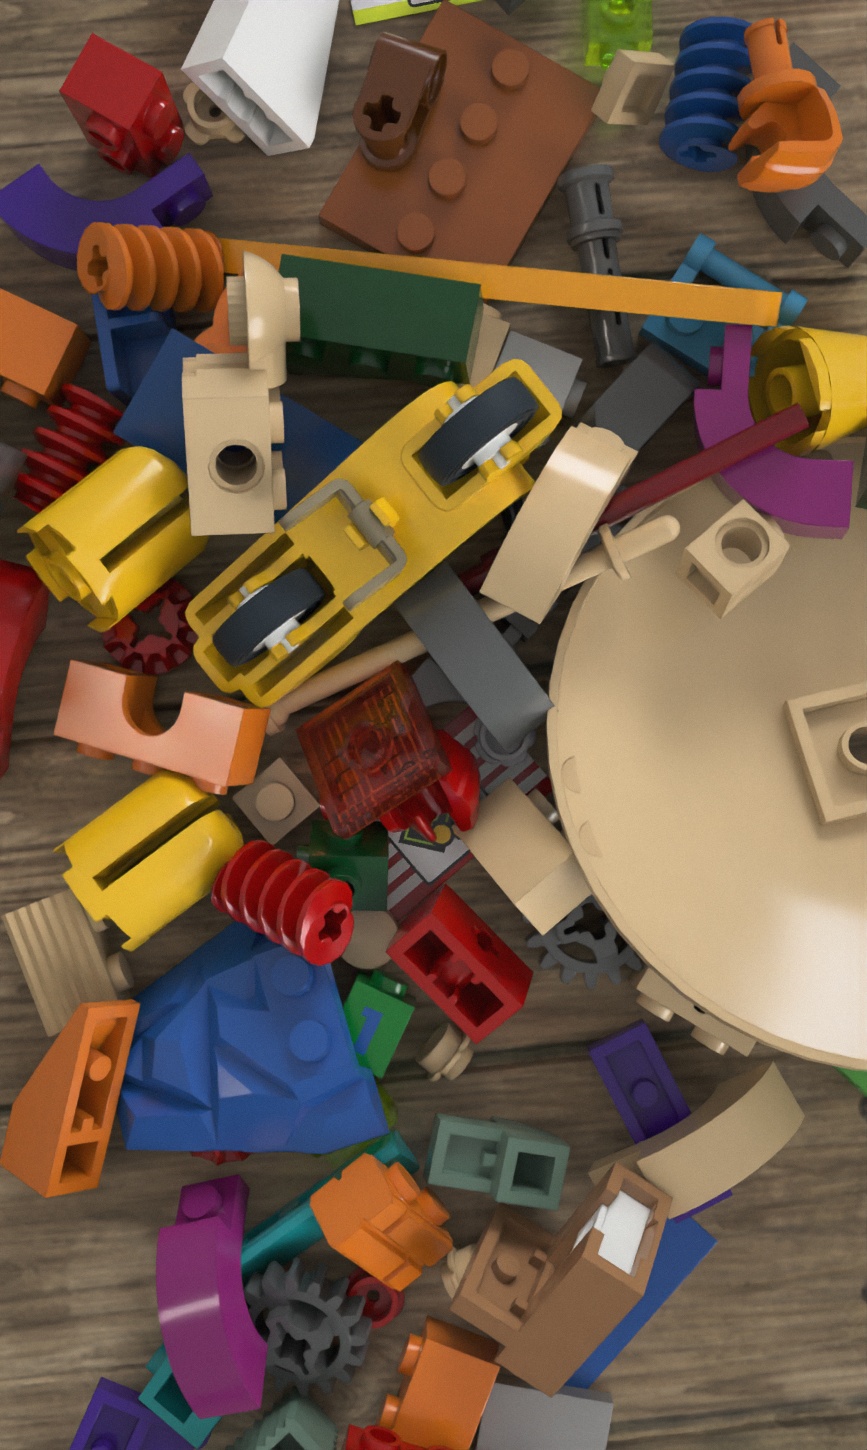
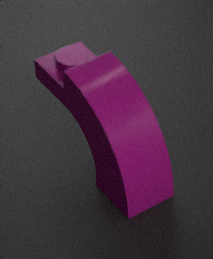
M239 1174L182 1186L175 1225L159 1228L156 1252V1294L163 1341L177 1384L187 1403L199 1419L261 1409L268 1344L256 1330L244 1297L241 1277V1248L250 1188Z

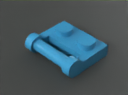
M700 233L671 281L692 283L698 272L701 271L726 287L782 292L777 327L792 326L808 298L793 289L788 294L714 249L717 242ZM649 315L639 335L650 342L655 340L665 351L708 377L710 346H723L725 324L737 323ZM752 325L751 348L763 332L776 327L767 326L764 330L758 325ZM758 357L750 358L749 377L755 375Z

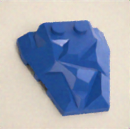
M234 921L132 998L140 1003V1009L116 1108L126 1150L330 1154L390 1134L372 1069L359 1066L330 963L321 966L311 964L302 956L286 950L283 945L270 941L264 934L251 930L246 924Z

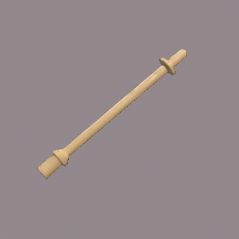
M661 516L615 538L607 523L599 526V537L602 544L580 553L561 591L611 568L614 569L616 575L622 581L631 578L625 562L673 541L680 533V523L673 516ZM488 596L477 600V603L492 622L516 612ZM412 630L311 676L289 694L266 707L270 708L271 712L265 733L273 736L284 731L285 723H287L291 713L428 652Z

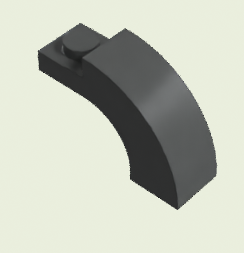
M793 42L789 47L793 69L799 68L810 71L816 77L817 87L824 89L832 101L841 85ZM750 144L746 147L747 163L753 156L761 155L760 151ZM825 173L813 184L800 189L776 193L752 191L764 219L785 244L803 226L810 233L812 244L823 256L833 261L839 260L847 268L867 249V215L841 192Z
M445 558L393 602L454 687L505 750H508L547 720L548 710L555 705Z

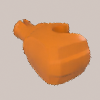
M774 18L759 20L751 24L744 32V42L748 49L753 81L743 87L737 96L739 114L745 121L730 141L728 148L730 151H735L744 145L750 144L760 151L761 155L753 156L737 176L739 186L750 191L776 193L800 189L813 184L831 166L843 139L835 107L826 91L817 87L816 77L810 71L799 68L793 69L786 35L787 25L780 18L775 23Z

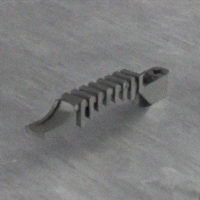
M654 340L597 399L574 427L577 428L580 422L591 428L600 427L610 430L622 439L624 445L639 453L694 394V389H698L701 383ZM621 484L614 495L627 488ZM618 524L609 527L613 536L621 529ZM599 533L588 538L581 553L597 546L599 543L602 544ZM569 587L561 592L565 595L572 587ZM557 599L555 600V602H554L553 605L551 606L550 610L548 611V613L546 614V616L544 617V619H545V618L555 609V607L560 603ZM518 612L499 619L508 627L502 636L516 654L518 651L513 647L519 639L525 643L539 628L533 620ZM429 657L403 686L414 715L438 704L467 703L442 669ZM401 691L396 697L408 723L413 717ZM394 699L390 707L393 712L396 711L398 713L396 721L400 730H402L405 722ZM389 708L384 713L387 723L392 721ZM383 718L378 723L379 728L385 725ZM395 722L388 726L395 739L399 732ZM385 727L381 730L386 746L392 743V740ZM372 733L363 749L373 761H376L385 752L379 733L375 735Z

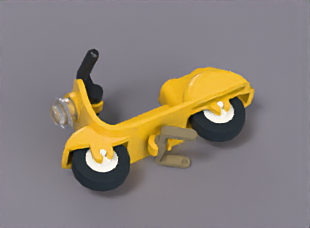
M512 359L502 363L475 387L467 384L460 388L455 382L448 381L436 385L417 397L377 430L274 525L275 533H265L189 603L185 611L186 619L199 637L193 646V654L198 664L221 691L233 693L241 690L247 699L259 708L274 704L334 659L359 635L360 631L499 513L508 534L524 504L522 498L529 495L535 484V481L522 465L529 460L530 453L535 448L542 449L549 442L550 433L562 418V409L559 402L532 368L523 360Z

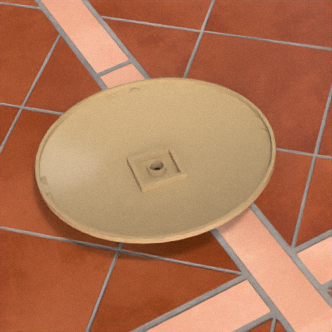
M867 428L812 454L801 457L807 459L854 461L850 528L843 539L810 538L783 533L784 539L791 546L777 572L722 619L675 574L684 549L734 507L715 485L712 478L709 477L635 514L615 537L666 515L673 516L680 523V533L673 541L625 562L631 578L622 581L616 575L614 569L611 568L584 581L571 605L557 645L548 688V697L555 706L548 710L546 720L548 770L557 814L566 840L574 853L576 864L591 894L616 931L650 969L676 992L720 1023L763 1045L805 1060L855 1071H867V764L859 762L853 757L849 750V738L855 734L867 735V509L855 507L867 438ZM726 548L722 550L724 555L732 562L738 564L751 562L749 557L739 549Z

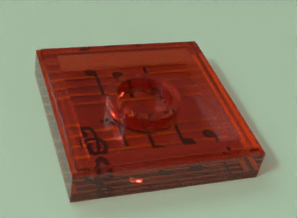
M398 660L295 729L332 830L335 834L346 840L453 771L410 670Z

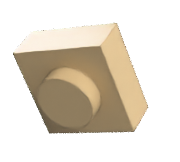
M617 49L611 65L603 76L602 86L591 111L607 124L648 126L676 65L660 53Z
M279 757L254 778L253 784H247L232 797L233 801L268 843L273 846L320 807V801L283 757Z

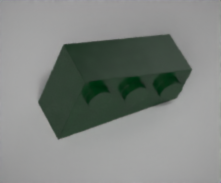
M282 254L278 272L283 278L298 279L300 303V341L286 342V369L289 374L416 381L419 384L432 388L448 381H453L456 384H470L484 311L481 284Z

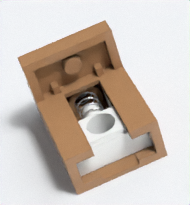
M615 1162L555 1236L506 1204L499 1202L489 1215L449 1306V1310L501 1343L494 1360L495 1362L552 1398L644 1296L673 1198L618 1162Z

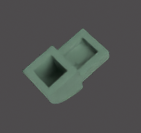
M435 1113L423 1177L427 1184L490 1193L495 1202L558 1211L571 1146L560 1137L548 1131L514 1120L491 1116L490 1121Z

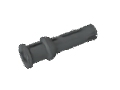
M607 164L587 165L567 171L557 178L558 190L566 195L571 228L566 232V239L571 249L579 254L582 273L622 276L616 243L621 240L623 226L621 220L614 217L609 183L614 180L612 166ZM588 309L596 354V367L611 368L633 362L637 357L634 352L628 313Z

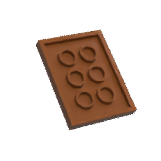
M443 0L419 41L446 50L448 62L440 96L429 113L416 148V153L411 161L401 169L391 172L379 171L370 166L364 159L359 144L318 215L319 222L322 226L372 253L511 266L557 186V178L566 171L597 117L591 109L600 91V87L451 2ZM483 298V303L488 305L491 299Z

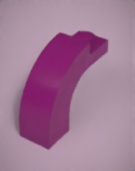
M725 324L723 346H710L708 386H720V390L694 389L693 425L699 452L755 424L748 401L752 325ZM772 445L711 476L715 485L734 506L744 499L756 512L772 517L783 533L810 538L843 539L850 528L854 461L801 458L785 453Z

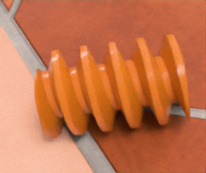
M92 222L85 228L79 241L77 275L80 283L88 294L95 295L98 293L101 303L107 310H121L126 305L130 310L144 311L149 306L153 311L166 312L172 307L178 312H189L194 308L197 312L210 313L215 309L223 291L224 255L222 245L217 236L209 230L203 231L202 229L194 228L182 230L179 227H162L159 229L157 226L140 225L135 227L133 224H116L112 226L110 223Z

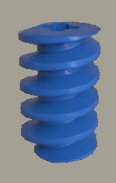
M709 17L696 20L686 26L679 38L680 53L674 63L676 65L674 68V75L676 77L671 82L669 88L671 101L665 108L664 113L666 126L660 133L659 138L661 150L677 164L703 172H719L732 168L737 163V155L726 148H728L730 141L739 129L735 123L743 121L739 114L737 96L742 88L751 82L746 76L752 73L747 45L744 42V32L752 23L733 17Z

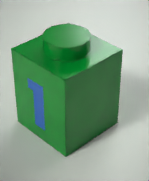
M374 969L372 976L361 971L358 972L343 1004V1010L359 1066L370 1068L373 1075L383 1078L415 1009L416 997L406 993L409 987L406 981L386 971Z

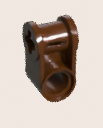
M382 32L378 37L370 57L367 75L352 113L355 129L360 135L359 143L363 157L370 166L379 171L391 172L401 169L413 158L429 113L435 106L443 87L448 62L446 50L388 32Z

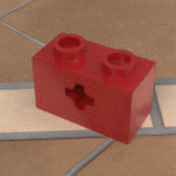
M447 883L442 885L402 920L385 951L476 1045L524 1006L534 974Z

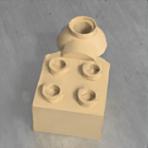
M243 251V276L226 277L230 345H247V353L196 354V357L183 358L182 400L191 536L275 533L274 510H287L285 469H283L282 451H271V444L284 443L282 401H280L279 386L287 380L286 342L300 341L298 279L283 278L268 261L246 251ZM231 445H241L246 447L244 450L238 452H231L224 449L227 446Z

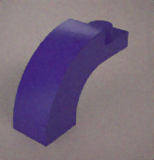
M190 153L133 192L123 197L106 201L86 200L67 193L50 179L40 164H37L0 190V218L12 233L36 254L54 264L77 271L79 241L85 228L92 222L110 223L112 226L116 224H133L135 227L148 225L157 226L159 229L170 227L173 224L182 226L201 214L206 206V201L212 198L213 194L205 174Z

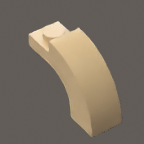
M580 422L577 428L571 426L551 455L521 507L486 576L480 593L541 624L559 596L599 518L627 476L638 451L624 445L622 439L610 430L600 427L591 428Z
M772 1060L719 1083L714 1093L702 1106L669 1129L594 1161L588 1171V1175L596 1186L612 1165L618 1162L673 1198L667 1216L669 1219H672L717 1197L759 1169L792 1138L800 1127L805 1115Z

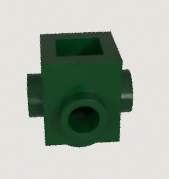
M335 817L329 820H311L310 845L297 846V859L309 863L312 869L317 868L328 873L331 879L336 878L348 883L352 891L353 905L351 912L387 911L389 844L388 830L381 821H372L350 835L343 817ZM346 817L350 830L356 828L354 819ZM357 820V822H358L359 825L362 824L363 822H365V821H358V820Z

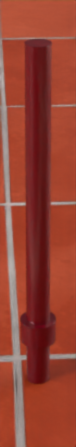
M797 402L614 495L589 537L599 533V526L607 523L611 527L808 428L809 423L800 404ZM502 545L481 555V563L457 575L472 596L480 593V589Z

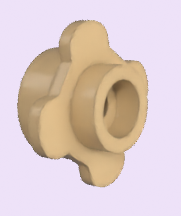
M194 82L185 88L183 99L187 104L190 121L185 127V132L192 143L204 145L210 139L223 138L227 139L230 143H238L245 138L246 134L222 110L218 117L210 115L212 108L219 107Z

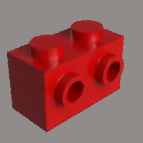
M92 33L59 92L88 143L99 149L97 154L104 162L123 174L131 175L135 169L152 179L157 175L163 163L168 165L176 158L184 139V124L163 72Z

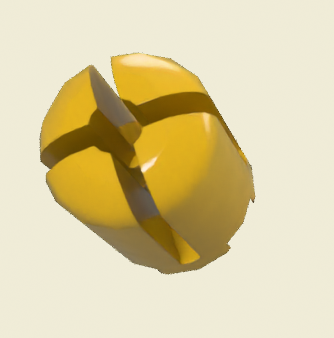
M142 446L129 447L118 451L17 530V533H29L35 549L25 557L40 580L59 602H62L69 596L93 614L96 618L87 626L99 632L109 630L202 553L211 535L191 536L189 495L184 499L179 496L188 488V476L171 459L153 449Z
M168 769L158 771L53 850L54 853L67 854L72 867L64 872L62 876L79 902L96 923L103 918L107 920L112 919L130 937L128 941L121 945L123 949L130 952L134 951L160 929L210 893L218 872L244 846L241 830L229 813L224 814L221 810H215L221 802L218 797L213 793L201 791L188 775Z

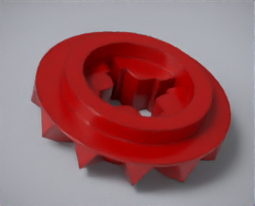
M170 578L133 610L136 612L140 610L149 614L165 600L160 608L162 612L159 615L158 621L165 626V631L173 635L172 638L169 640L164 636L158 637L149 634L134 647L139 639L137 634L140 631V626L133 621L134 617L127 614L109 630L101 632L104 641L103 647L124 668L150 675L166 673L177 668L191 656L193 646L199 638L188 624L185 614L189 603L194 599L184 586Z

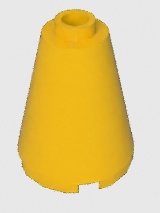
M791 325L776 327L761 334L753 344L750 358L758 357L755 375L749 377L748 386L749 408L755 424L797 402L800 404L809 423L808 428L774 444L775 447L790 455L805 457L867 428V336Z

